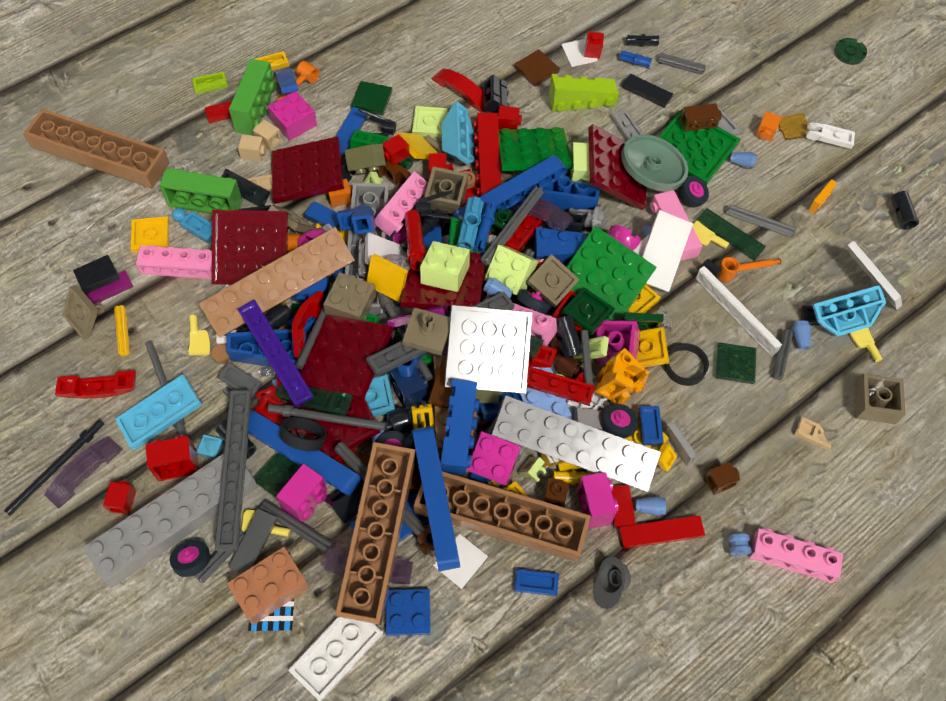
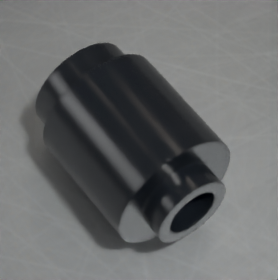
M279 304L265 314V316L273 315V318L268 320L273 330L279 329L292 318V311L286 304L284 306Z

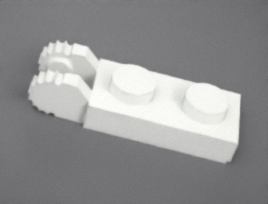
M815 122L807 125V130L809 131L806 133V138L813 141L819 140L852 149L854 146V131Z

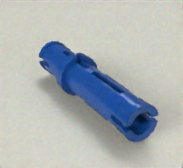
M491 201L486 202L473 248L475 252H477L479 246V253L485 251L491 225L495 221L494 214L497 209L495 202H493L492 208H490Z

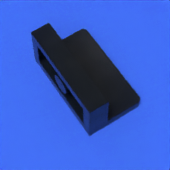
M361 479L350 496L337 489L324 500L327 506L337 514L344 524L358 514L365 482L363 479Z

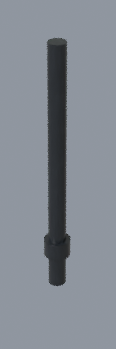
M98 419L87 431L84 430L79 435L80 438L4 511L11 516L85 443L88 444L94 438L93 436L104 426V423Z

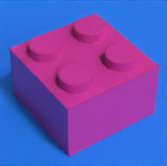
M296 91L267 106L270 120L289 141L317 125L315 111Z
M605 321L597 329L596 338L601 336L609 338L607 356L595 358L598 365H606V362L614 354L624 348L637 359L640 329L637 321Z
M481 432L472 455L471 468H468L467 471L500 484L508 485L522 446Z
M303 464L278 493L276 498L283 511L303 523L304 520L310 519L317 504H321L326 499L328 491L324 478Z
M606 472L582 476L577 488L582 513L591 516L588 529L611 525L618 511L617 499H613L611 492L613 491L612 480L608 479Z

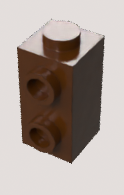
M717 103L688 106L683 108L680 119L684 131L717 128L719 121L722 119V112L718 109Z

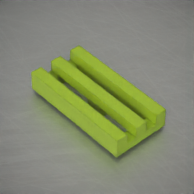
M224 71L192 78L196 94L228 87Z

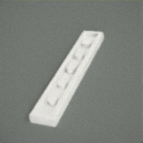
M705 266L700 268L695 279L771 357L777 354L782 344Z

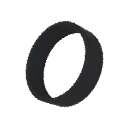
M689 343L674 346L668 353L669 357L677 351H690L702 360L704 373L698 378L686 379L674 373L670 364H665V371L669 378L675 383L684 386H692L701 382L709 368V360L705 352L698 346Z
M288 417L284 419L279 432L280 439L286 445L308 452L320 450L327 436V431L321 424L304 417ZM299 428L315 434L319 439L300 438L290 433L287 429Z

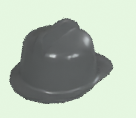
M616 557L605 558L601 563L594 585V599L597 605L604 609L613 608L618 604L623 591L631 583V574L628 566Z

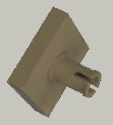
M271 205L268 210L288 212V234H291L292 230L305 233L315 228L290 209Z
M551 254L526 283L536 292L540 291V295L555 308L580 279Z
M77 285L70 286L62 315L82 339L90 338L97 314H103L104 312L103 304L101 302L93 304Z
M414 308L402 340V345L442 356L449 334L450 317Z

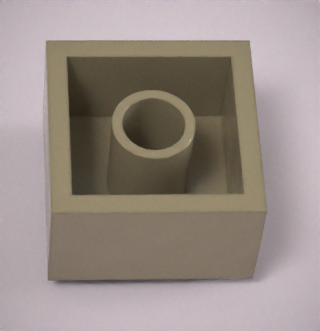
M433 166L424 197L452 190V193L427 201V203H431V209L448 211L450 214H454L460 209L468 187V174Z
M339 272L323 304L326 315L365 321L377 296L375 285Z
M863 374L856 382V419L897 424L906 415L903 379Z

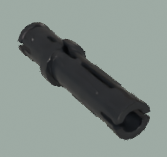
M435 209L433 212L434 214L444 215L440 209ZM428 217L422 220L423 238L435 229V226L441 220L440 218ZM407 240L401 244L402 249L406 253L408 249Z

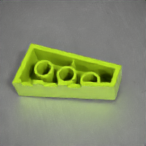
M557 74L551 75L549 101L552 112L617 105L619 92L615 79L595 77L592 80L585 76L572 78L571 75H565L564 77H558Z

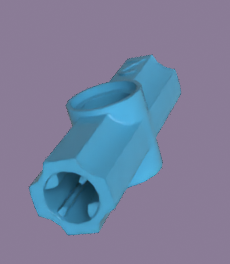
M474 196L467 200L463 221L460 225L458 247L470 250L474 248L484 204L481 198Z

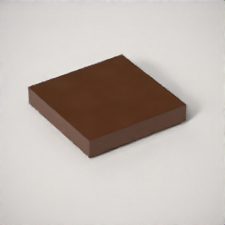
M539 49L514 63V68L534 87L549 79L552 74L559 73L560 70Z

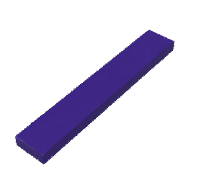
M255 299L238 308L237 310L296 408L314 398Z

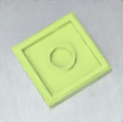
M416 106L412 133L425 137L429 135L430 137L442 138V122L448 114L449 108Z

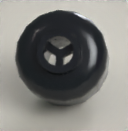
M400 407L387 414L388 421L385 422L387 423L388 431L396 430L407 433L413 429V417L410 409L406 410L405 407Z

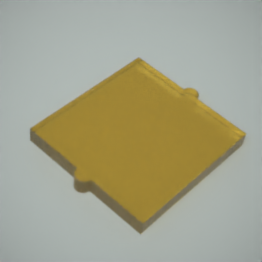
M800 113L782 117L778 127L785 141L806 137V133L809 131L807 130L809 122H807L804 114Z

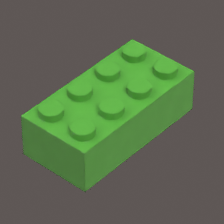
M250 59L229 108L235 132L254 135L253 129L257 124L261 123L262 117L265 116L266 107L271 102L272 92L276 89V82L273 79L274 72L271 70L270 62Z
M166 168L159 185L168 207L183 208L184 210L212 214V210H239L243 203L237 181L232 178Z

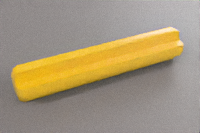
M124 305L115 306L118 354L121 357L129 356L130 348L126 309Z

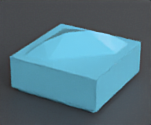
M203 435L196 453L199 456L216 459L219 456L224 441L220 438Z

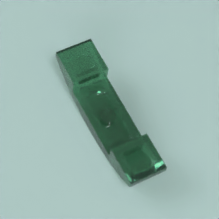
M281 383L276 397L293 403ZM308 387L314 398L300 405L324 413L346 415L353 396L337 391L332 393Z

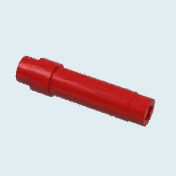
M409 210L405 214L408 262L414 271H420V266L427 254L424 247L421 219L418 211Z

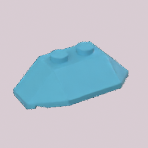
M456 101L442 122V151L468 165L475 161L474 131L468 117V109Z
M881 285L812 304L817 322L837 337L871 327L886 304Z

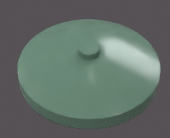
M645 134L631 137L622 149L621 159L625 169L636 181L648 188L658 191L676 190L688 176V165L683 155L672 144L659 137Z

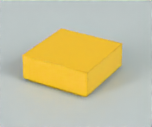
M663 443L659 449L661 454L658 465L662 471L668 472L677 455L670 444Z

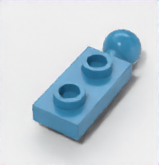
M183 208L173 210L172 217L175 221L180 222L182 228L208 244L212 241L211 222L193 211L187 215Z

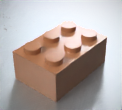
M282 547L227 583L252 625H255L309 589L306 580L285 547Z

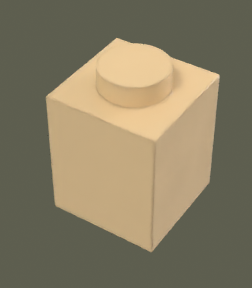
M265 119L253 129L254 136L263 137L264 145L270 151L282 141L280 129Z
M242 134L238 150L241 159L261 162L263 155L266 154L267 146L264 145L263 137Z

